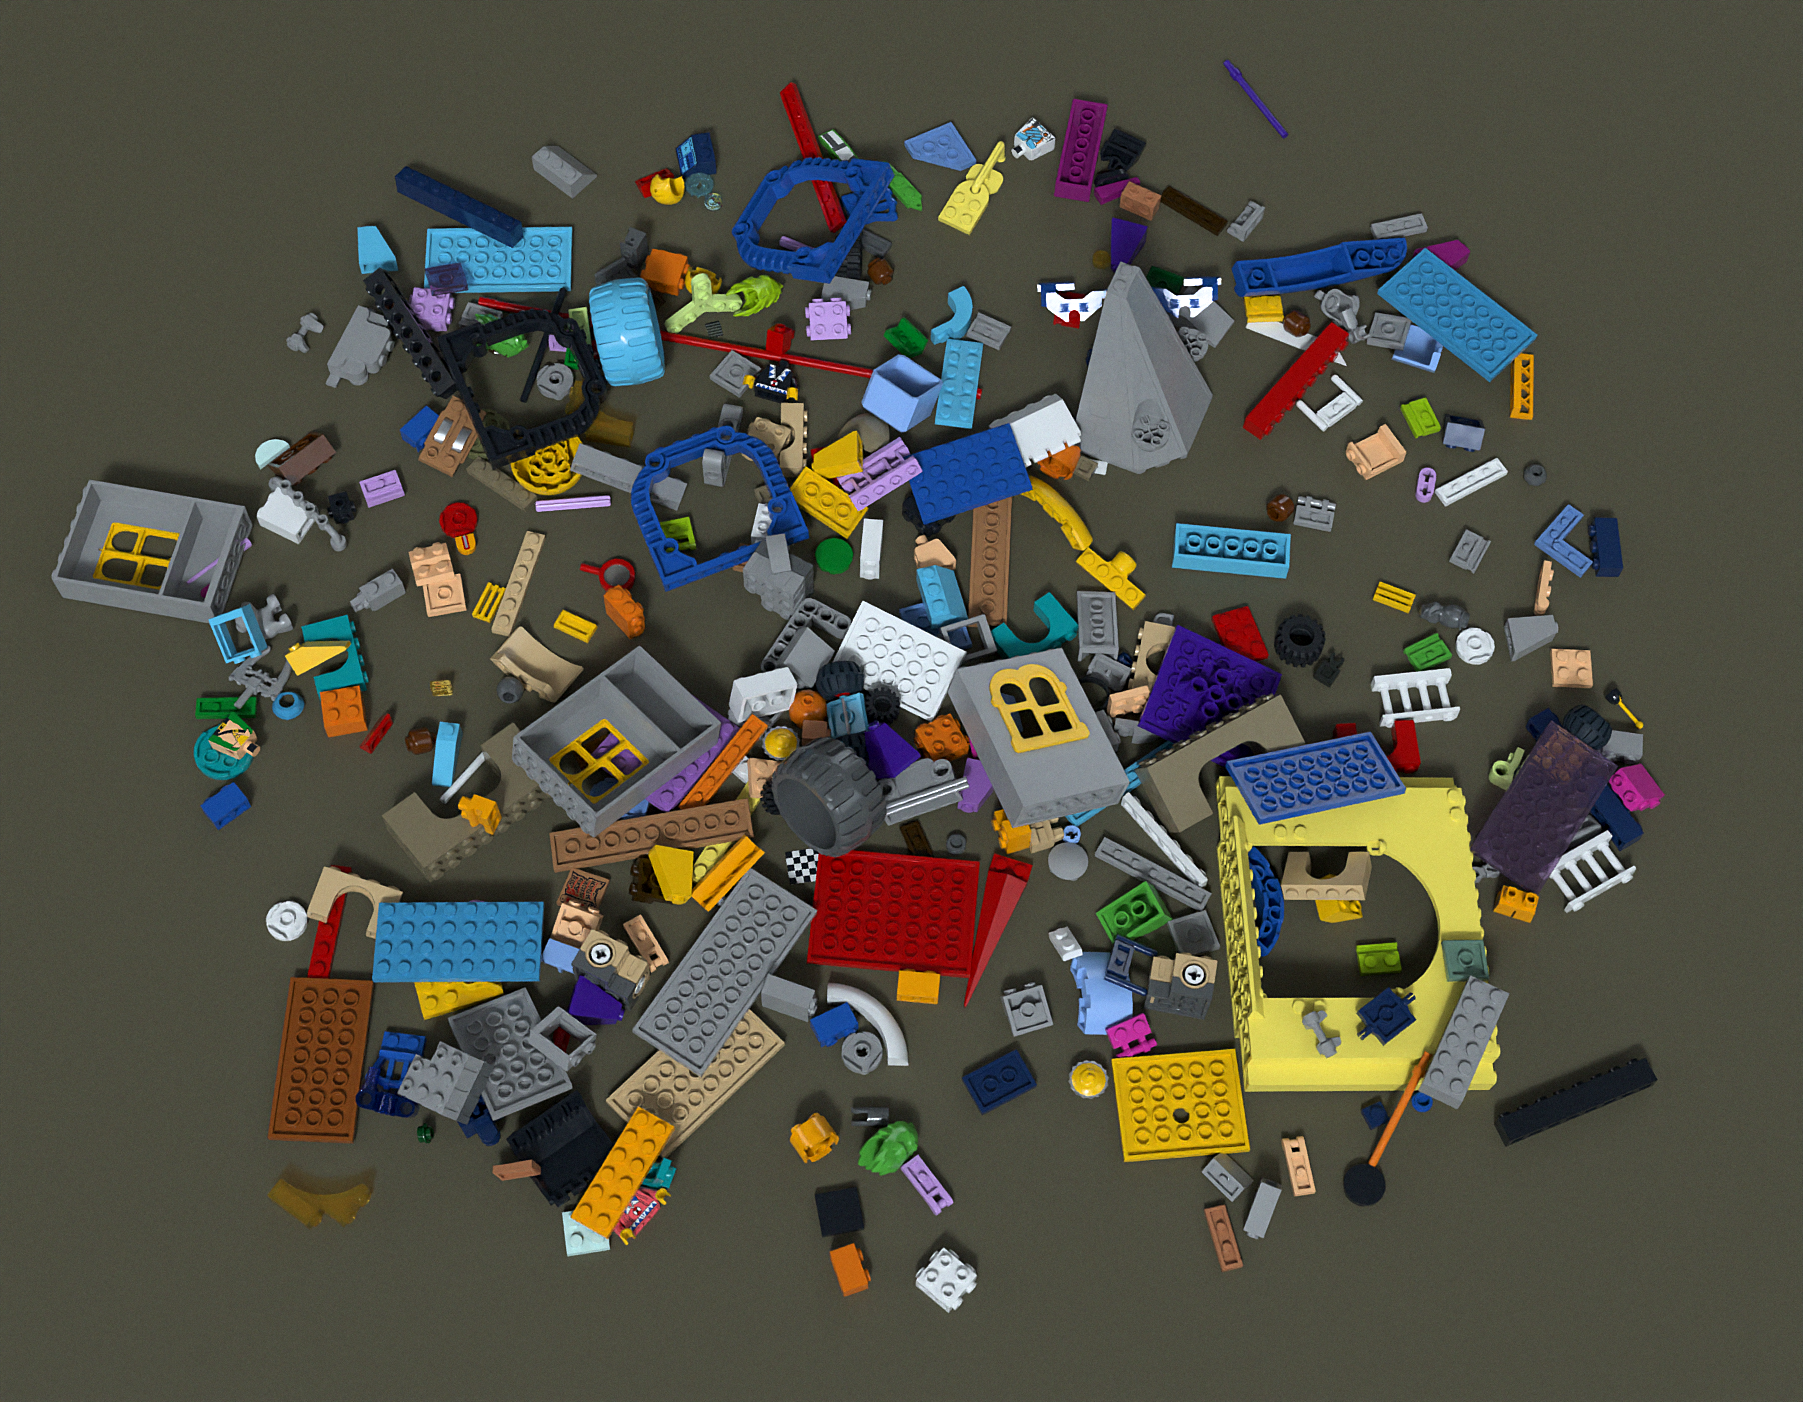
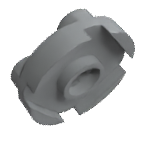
M554 363V366L546 365L537 374L538 390L548 398L562 400L574 387L572 372L567 366L560 363ZM552 379H559V382L556 384L552 383L551 381Z
M853 1033L843 1042L842 1061L849 1070L855 1073L866 1075L875 1070L882 1061L883 1049L881 1042L872 1033ZM865 1048L867 1055L859 1057L857 1050Z

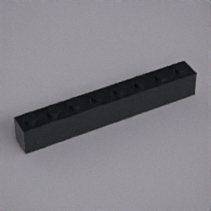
M1635 1058L1627 1062V1066L1622 1068L1615 1066L1608 1070L1609 1073L1605 1075L1599 1073L1592 1076L1588 1082L1579 1081L1573 1084L1571 1089L1565 1090L1562 1088L1553 1093L1554 1096L1549 1098L1542 1096L1535 1100V1104L1530 1106L1528 1103L1516 1108L1517 1111L1513 1113L1506 1111L1498 1116L1494 1126L1505 1147L1652 1087L1658 1079L1646 1058L1641 1060Z

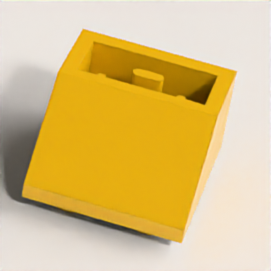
M1328 874L1320 879H1330L1336 877V875ZM1315 900L1321 921L1335 923L1363 917L1361 903L1358 900Z

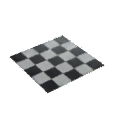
M804 849L785 852L790 885L816 881L818 851Z

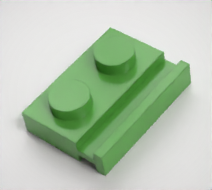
M1438 633L1404 649V654L1408 656V660L1416 672L1426 671L1451 659L1452 654L1445 643L1440 640Z

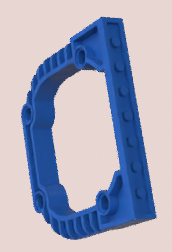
M808 157L803 162L801 160L794 161L789 168L785 165L779 170L770 171L764 177L732 229V235L737 242V248L742 260L748 266L758 270L764 269L765 271L782 272L783 274L791 273L795 279L830 284L895 176L889 163L852 158L849 163L846 160L840 162L838 159L831 160L820 157L812 159ZM807 180H823L846 183L851 191L857 192L861 190L863 192L861 199L834 243L827 242L814 249L805 246L799 248L796 252L757 246L760 241L758 230L776 201L788 195L794 185Z
M730 426L713 427L703 434H694L684 441L678 440L670 446L659 447L646 456V466L639 472L632 486L631 505L665 592L747 562L761 543L760 541L750 546H741L734 552L722 553L718 558L697 565L695 558L680 552L678 542L675 539L665 537L651 504L650 497L653 485L666 479L670 474L671 468L703 457L705 448L723 451L725 456L739 452L751 458L759 468L771 496V500L768 503V514L772 522L767 530V536L785 533L787 546L809 538V531L779 463L770 447L760 439L749 436L746 433H735V430ZM724 436L731 437L729 440L722 439ZM654 462L660 463L656 467L651 466V464ZM775 508L782 509L780 512L773 511V509ZM668 548H673V549H675V550H674L673 552H671V553H667V552L665 551V550L668 549Z

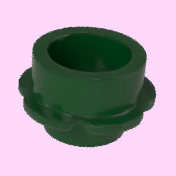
M424 1123L417 1128V1137L420 1143L425 1142L429 1144L431 1139H434V1129L432 1126L429 1127L428 1123Z

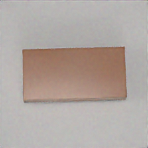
M533 1160L493 1166V1174L500 1180L505 1181L541 1174V1167Z

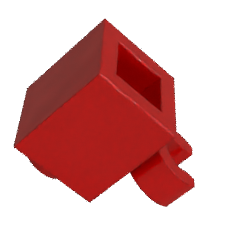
M775 324L767 330L765 350L780 355L790 350L791 340L794 339L795 331L784 324Z

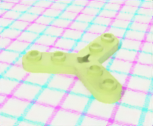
M701 273L691 280L692 301L668 318L664 325L668 332L678 333L704 312H736L742 306V300L738 294L729 296L725 294H712L711 281L708 275Z

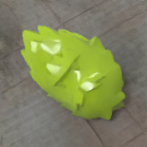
M760 275L757 278L751 276L740 283H735L725 295L729 296L741 291L744 293L745 303L742 308L734 312L733 316L745 317L759 312L764 307L768 308L773 302L776 303L779 295L782 294L781 288H783V285L769 275Z

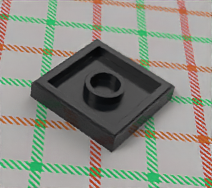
M856 1187L815 1194L822 1238L864 1230Z

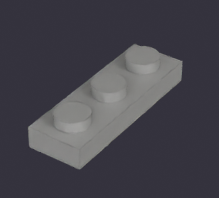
M1422 213L1371 224L1370 227L1375 240L1401 238L1424 233L1428 229Z

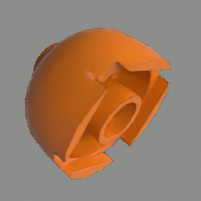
M815 690L799 691L795 694L794 702L789 708L791 721L801 729H803L804 720L825 721L827 717L826 700Z

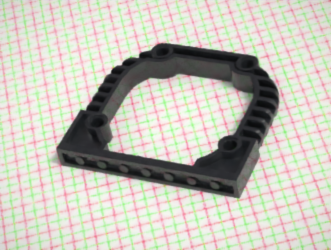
M543 309L522 310L507 317L498 318V320L493 322H487L484 325L478 322L437 337L440 350L492 470L533 456L537 450L567 441V439L575 438L586 432L594 424L600 411V404L606 400V386L608 385L606 377L599 372L601 370L600 364L592 356L594 352L591 344L587 345L585 341L587 336L584 329H580L578 323L573 318L563 319L560 315H555ZM535 331L552 333L559 345L570 348L584 379L581 387L583 403L575 412L529 430L521 425H516L510 430H504L493 425L484 427L479 413H481L480 407L477 402H473V391L470 386H466L461 374L467 371L475 357H484L488 353V347ZM519 436L523 437L522 439H519V440H518V439H515L516 437H519Z

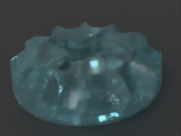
M694 173L686 179L685 188L691 197H706L708 193L712 192L714 183L709 175ZM699 181L702 184L700 189L697 188Z

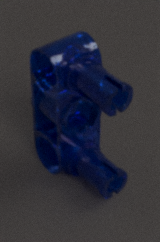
M369 1067L365 1084L360 1087V1091L356 1095L355 1101L357 1105L385 1115L403 1118L415 1117L419 1112V1103L405 1096L400 1097V1095L378 1092L377 1084L381 1069ZM369 1093L371 1095V1102L365 1105L363 1103V1096ZM409 1102L412 1105V1111L409 1114H405L403 1107Z

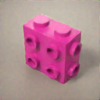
M1642 764L1620 768L1608 779L1613 791L1621 797L1624 806L1631 812L1636 810L1643 811L1647 808L1653 809L1661 803L1660 799L1665 796Z

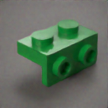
M905 317L900 320L898 326L886 330L883 335L902 355L909 359L922 354L928 343V339Z

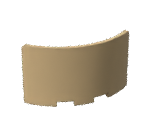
M521 626L517 627L490 658L507 676L511 673L523 684V688L529 692L532 689L540 694V698L550 702H556L584 669L582 666L572 664L549 651Z

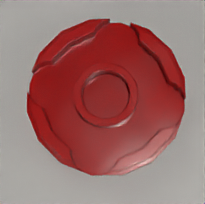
M456 502L445 507V510L440 514L439 523L442 531L447 536L455 538L473 533L477 527L478 518L475 510L468 506V504Z

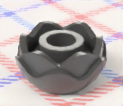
M1532 464L1524 470V480L1529 485L1540 486L1546 482L1547 472L1541 465Z

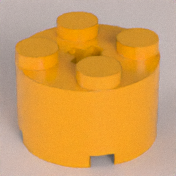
M814 1113L802 1125L797 1124L791 1129L790 1143L805 1163H808L807 1160L809 1159L811 1162H815L823 1158L832 1150L830 1146L833 1143L837 1145L839 1141L836 1132L826 1118L820 1116L819 1113Z

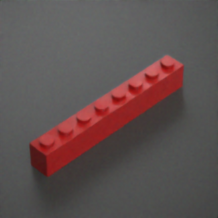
M1331 322L1245 418L1243 428L1260 440L1265 435L1268 436L1274 429V425L1276 423L1279 424L1283 420L1285 412L1287 410L1291 411L1296 403L1295 401L1305 395L1308 386L1312 387L1315 384L1316 377L1319 374L1323 375L1328 367L1327 365L1337 359L1340 350L1344 351L1349 344L1347 341L1349 333Z

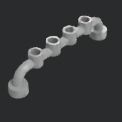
M279 476L269 480V487L272 492L279 487L283 495H288L293 500L295 506L301 507L308 518H313L317 522L319 529L329 533L332 537L330 543L335 551H342L346 548L347 542L345 537L338 534L330 525L326 515H320L317 512L313 503L305 501L302 492H295L289 480H283Z

